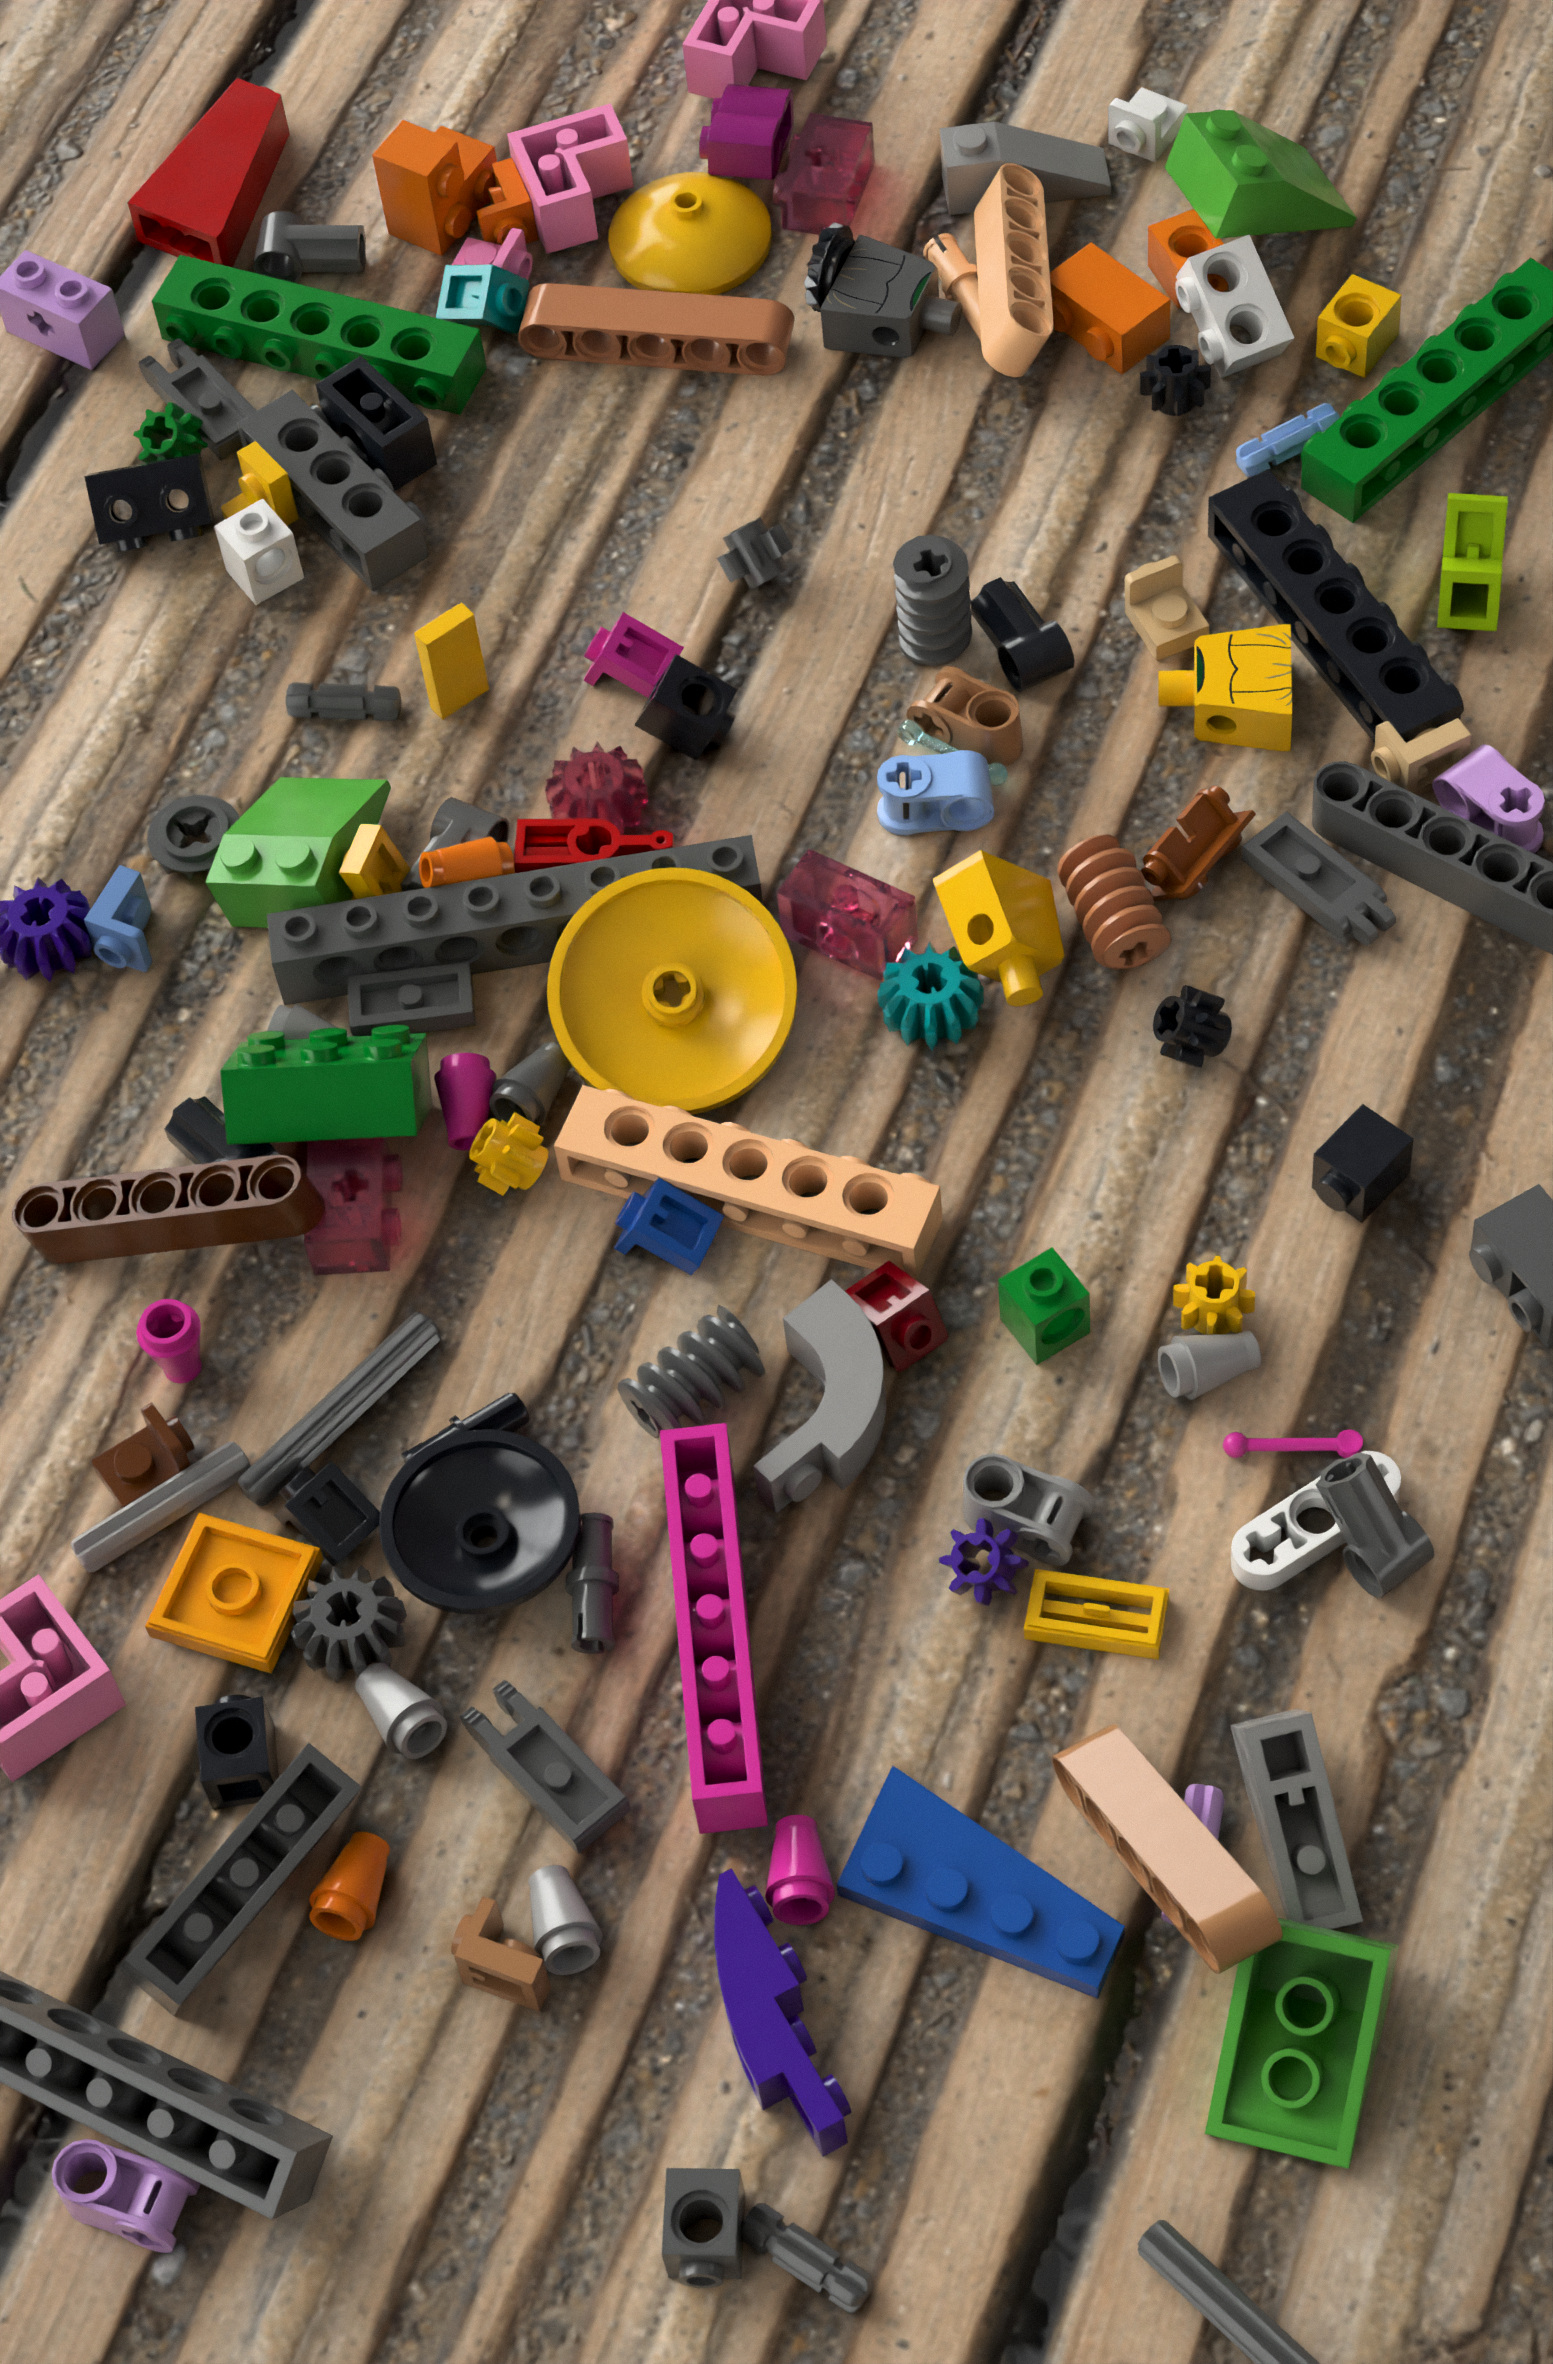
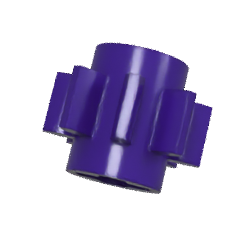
M978 1518L976 1532L965 1535L955 1529L950 1532L956 1543L953 1546L951 1555L940 1557L939 1563L952 1568L957 1575L949 1586L952 1592L962 1595L968 1592L974 1585L975 1600L984 1606L990 1605L992 1591L1002 1589L1013 1595L1018 1592L1016 1586L1011 1581L1016 1574V1570L1028 1567L1029 1561L1014 1555L1010 1549L1019 1537L1016 1532L1006 1529L1001 1531L994 1539L992 1523L984 1518ZM981 1550L989 1552L987 1559L993 1566L986 1575L978 1572L981 1566L975 1558Z

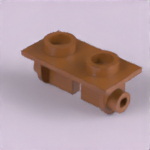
M1219 786L1201 789L1176 819L1189 836L1187 840L1177 827H1170L1143 857L1144 867L1141 869V872L1144 875V879L1156 886L1151 892L1153 900L1161 901L1175 898L1186 900L1197 894L1208 882L1206 874L1218 859L1231 853L1240 844L1243 838L1240 833L1256 813L1253 810L1233 813L1228 806L1230 802L1228 793Z

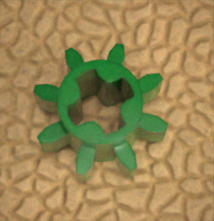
M168 402L165 407V413H155L147 409L145 411L146 418L142 422L140 430L134 431L133 436L140 440L144 448L138 456L139 460L144 463L201 453L202 449L208 448V443L204 442L197 432L202 426L203 420L191 413L185 414L184 408L173 402Z

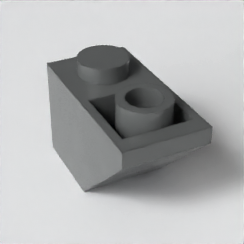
M1538 1184L1474 1220L1469 1258L1478 1276L1487 1284L1494 1283L1508 1300L1509 1310L1516 1323L1526 1332L1532 1330L1545 1347L1549 1348L1553 1346V1200L1541 1185Z

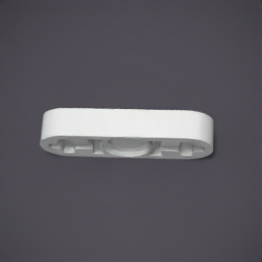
M1361 1452L1372 1456L1395 1501L1398 1503L1401 1474L1396 1463L1390 1457L1380 1452ZM1321 1476L1237 1531L1231 1546V1568L1234 1576L1241 1584L1250 1589L1260 1591L1274 1589L1346 1543L1336 1522L1327 1532L1313 1534L1302 1529L1296 1520L1303 1510L1311 1507L1323 1508L1330 1512L1315 1485ZM1281 1527L1284 1528L1285 1533H1286V1536H1287V1538H1288L1287 1540H1285V1541L1282 1542V1543H1281ZM1256 1546L1259 1551L1264 1553L1276 1547L1274 1549L1273 1563L1268 1565L1261 1558L1250 1562V1548Z

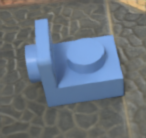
M119 865L85 917L84 922L95 955L113 967L124 968L128 966L142 972H147L153 961L142 930L149 920L151 903L148 899L141 872Z

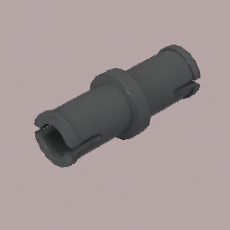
M593 1512L581 1514L582 1525H580L578 1541L572 1554V1571L566 1575V1591L572 1596L573 1637L571 1638V1647L577 1652L587 1654L604 1653V1649L610 1651L615 1647L613 1636V1595L619 1591V1575L616 1571L612 1570L613 1518L603 1513Z

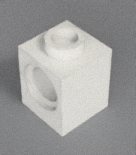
M264 499L255 502L214 526L226 571L255 605L260 604L304 578L292 531Z

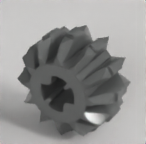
M360 1565L350 1579H345L342 1571L333 1566L330 1575L331 1582L325 1586L309 1579L307 1592L310 1599L294 1601L293 1614L297 1624L293 1626L291 1632L296 1647L304 1651L303 1656L307 1666L313 1669L314 1672L326 1667L329 1677L334 1679L337 1684L349 1669H354L358 1678L367 1666L373 1662H383L390 1667L392 1657L389 1648L404 1646L406 1635L401 1624L405 1622L407 1617L403 1601L399 1600L398 1597H394L395 1592L392 1583L385 1576L372 1581L369 1571L362 1565ZM352 1622V1625L347 1626L346 1623Z

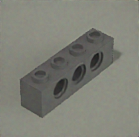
M292 389L237 422L243 448L256 441L288 473L298 515L372 591L377 590L429 557L424 532L428 530V525L420 509L412 501L404 503L395 494L394 488L385 473L379 468L372 470L363 461L354 442L347 436L340 438L331 429L327 417L316 404L308 406Z
M308 1742L128 1955L120 1971L174 2016L353 1802L362 1786Z

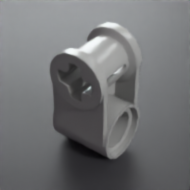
M993 1453L974 1459L966 1468L963 1478L962 1510L964 1520L970 1529L976 1532L978 1518H984L992 1523L994 1539L1001 1531L1010 1529L1019 1535L1017 1542L1012 1547L1022 1550L1030 1557L1050 1565L1061 1566L1068 1563L1073 1553L1072 1545L1070 1544L1081 1519L1090 1517L1096 1505L1093 1496L1079 1484L1066 1478L1048 1475L1016 1462L1005 1455ZM987 1490H997L1003 1492L1008 1497L1000 1501H988L980 1497L979 1494Z

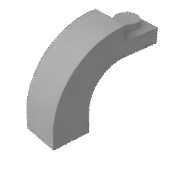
M832 1279L783 1318L787 1351L819 1381L825 1392L813 1416L753 1465L758 1497L775 1513H778L792 1500L799 1502L807 1498L817 1488L825 1473L844 1490L856 1479L874 1454L885 1423L886 1389L881 1349L876 1333L860 1306Z

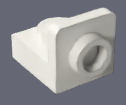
M1142 87L1129 103L1115 98L1108 106V144L1118 147L1125 152L1133 153L1156 162L1177 136L1184 116L1188 113V105Z

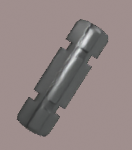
M293 682L288 685L285 699L288 715L298 718H312L313 712H319V718L367 720L368 714H373L374 720L395 721L399 718L402 704L399 688L375 685L374 691H368V685L320 683L319 689H313V683Z
M756 2204L749 2211L741 2225L743 2242L761 2254L770 2251L773 2255L771 2261L817 2292L821 2293L826 2289L831 2294L829 2300L848 2313L857 2312L868 2299L874 2286L871 2274L852 2261L844 2265L839 2260L841 2257L840 2253L794 2222L786 2226L783 2222L784 2216L767 2204Z

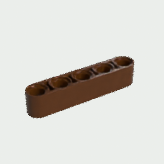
M270 1155L41 1183L31 1186L15 1201L12 1210V1220L18 1230L45 1260L51 1263L65 1264L296 1237L308 1233L317 1226L323 1217L325 1202L320 1192L295 1159L287 1155Z

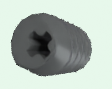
M936 535L917 536L901 546L896 552L893 561L900 649L908 659L918 664L935 666L948 663L959 657L970 644L972 614L969 593V565L967 555L961 547L948 538Z
M718 1305V1318L706 1315L699 1319L697 1324L698 1334L692 1331L681 1333L677 1339L678 1350L668 1346L658 1351V1366L650 1362L640 1365L637 1369L638 1382L626 1378L618 1383L617 1389L627 1409L637 1423L654 1438H658L660 1430L682 1428L679 1417L683 1414L696 1424L701 1425L705 1421V1416L699 1401L703 1398L716 1408L721 1409L725 1406V1400L719 1388L722 1383H725L737 1393L744 1391L745 1384L739 1372L741 1368L745 1367L757 1377L765 1374V1368L759 1357L756 1343L742 1323L725 1307Z

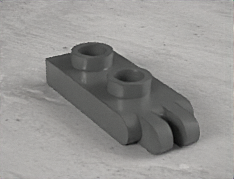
M1287 811L1242 846V861L1337 938H1343L1349 933L1360 943L1368 946L1379 937L1377 928L1381 931H1387L1396 923L1394 913L1384 904L1387 902V896L1383 889Z

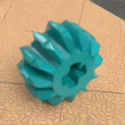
M929 941L923 954L917 955L904 948L901 955V963H886V969L883 972L884 982L880 983V988L877 992L878 1005L882 1007L884 1023L888 1027L889 1032L901 1031V1037L907 1046L919 1038H924L926 1044L933 1051L939 1038L945 1037L957 1045L961 1037V1029H975L976 1023L979 1020L978 1010L982 1009L981 1004L984 1003V987L980 985L978 973L969 970L964 962L960 961V954L955 946L939 954L936 953L935 948Z

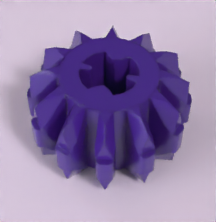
M38 877L34 887L26 891L14 885V900L0 901V958L7 965L8 969L17 968L18 973L22 974L25 980L30 979L41 971L42 976L51 982L55 971L61 968L74 974L76 965L74 959L91 957L92 944L84 922L85 917L91 910L88 900L82 895L80 890L71 891L70 886L63 879L47 888L46 883Z

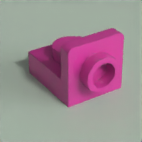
M623 612L611 631L600 626L584 654V657L592 661V664L583 681L594 686L604 672L648 698L657 680L674 655L680 656L684 647Z

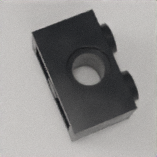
M359 356L315 384L321 410L327 417L331 429L340 438L344 436L349 437L357 446L363 461L372 470L376 468L382 470L390 480L394 491L437 465L428 418L362 356Z

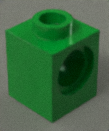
M1053 1247L998 1279L1000 1320L1036 1365L1090 1334V1293Z

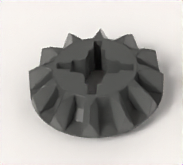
M209 795L187 796L171 802L157 813L149 826L147 843L152 859L161 864L167 875L178 871L191 880L196 872L204 870L209 872L223 834L240 818L238 813L226 801ZM203 832L206 833L208 843L202 844L195 841L189 847L187 846L185 836L199 837Z

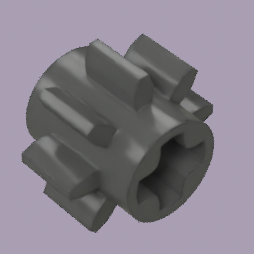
M758 517L723 537L729 551L717 559L730 583L744 577L749 588L752 589L788 569L782 555L793 549V546L781 523L767 529L761 517Z

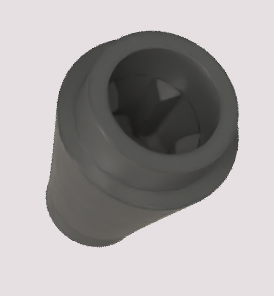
M553 1042L543 1043L539 1049L535 1050L493 1084V1095L489 1100V1105L492 1113L499 1121L504 1120L508 1122L515 1112L536 1125H541L544 1122L567 1076V1072L572 1067L560 1045Z

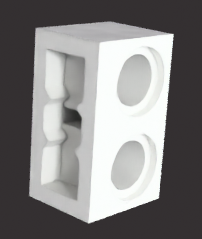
M1250 235L1189 257L1177 273L1175 290L1179 303L1186 313H1192L1200 331L1198 333L1200 351L1208 364L1215 365L1220 378L1281 355L1295 338ZM1207 274L1222 276L1227 281L1230 292L1215 290L1209 284ZM1230 325L1244 327L1251 335L1252 344H1243L1235 340L1230 332Z

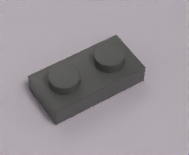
M469 962L347 977L349 1020L353 1036H372V1029L387 1025L408 1026L410 1034L476 1026L473 978Z

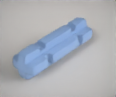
M1323 403L1307 411L1308 418L1305 419L1304 415H1299L1262 434V441L1259 442L1258 438H1254L1238 446L1236 449L1237 458L1235 459L1238 467L1242 469L1247 477H1252L1270 469L1269 462L1276 466L1300 454L1304 445L1313 434L1319 431L1324 432L1340 418L1338 412H1335L1330 404Z

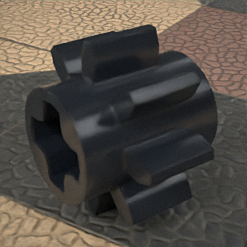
M1169 345L1160 349L1156 355L1148 354L1146 356V371L1140 373V395H1152L1153 411L1159 410L1166 415L1181 416L1191 411L1195 405L1200 407L1204 405L1205 390L1211 388V366L1199 365L1198 350L1192 351L1190 348L1182 345Z
M1187 985L1182 987L1180 997L1169 996L1165 998L1158 1006L1153 1019L1154 1035L1159 1041L1164 1042L1160 1054L1201 1068L1204 1062V1055L1215 1057L1222 1053L1228 1045L1232 1032L1230 1017L1225 1012L1220 1011L1225 999Z

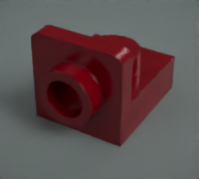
M887 1261L845 1290L869 1319L890 1366L898 1372L904 1371L948 1339L947 1330L930 1290L891 1261Z

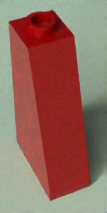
M236 78L127 202L139 242L176 257L184 255L233 268L290 135L281 94L267 87L258 86Z

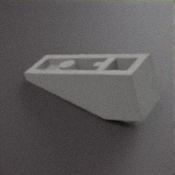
M998 122L940 128L942 178L949 215L974 212L999 168L1006 163L1021 165L1037 176L1044 189V203L1111 195V183L1104 148Z
M1294 1709L1230 1725L1247 1795L1286 1919L1330 1930L1363 1922L1312 1713L1301 1709Z

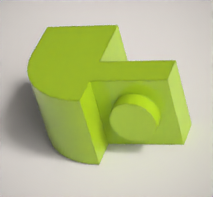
M1448 493L1437 628L1497 631L1508 496Z

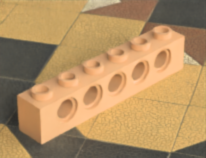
M582 1085L554 1144L561 1180L628 1199L633 1191L643 1195L658 1178H661L723 1214L724 1218L720 1226L872 1270H876L887 1261H891L915 1280L919 1278L943 1220L940 1186L931 1184L919 1175L913 1173H902L899 1175L871 1167L865 1161L853 1156H842L839 1158L811 1150L805 1144L796 1140L782 1139L779 1141L751 1133L748 1129L736 1123L724 1122L719 1124L694 1117L676 1106L659 1107L637 1101L628 1094L615 1089L602 1091ZM630 1142H642L635 1146H624ZM687 1159H700L694 1163H682ZM749 1175L760 1176L754 1180H741V1178ZM808 1192L820 1193L819 1195L814 1197L800 1196ZM867 1209L880 1210V1212L872 1215L860 1213Z

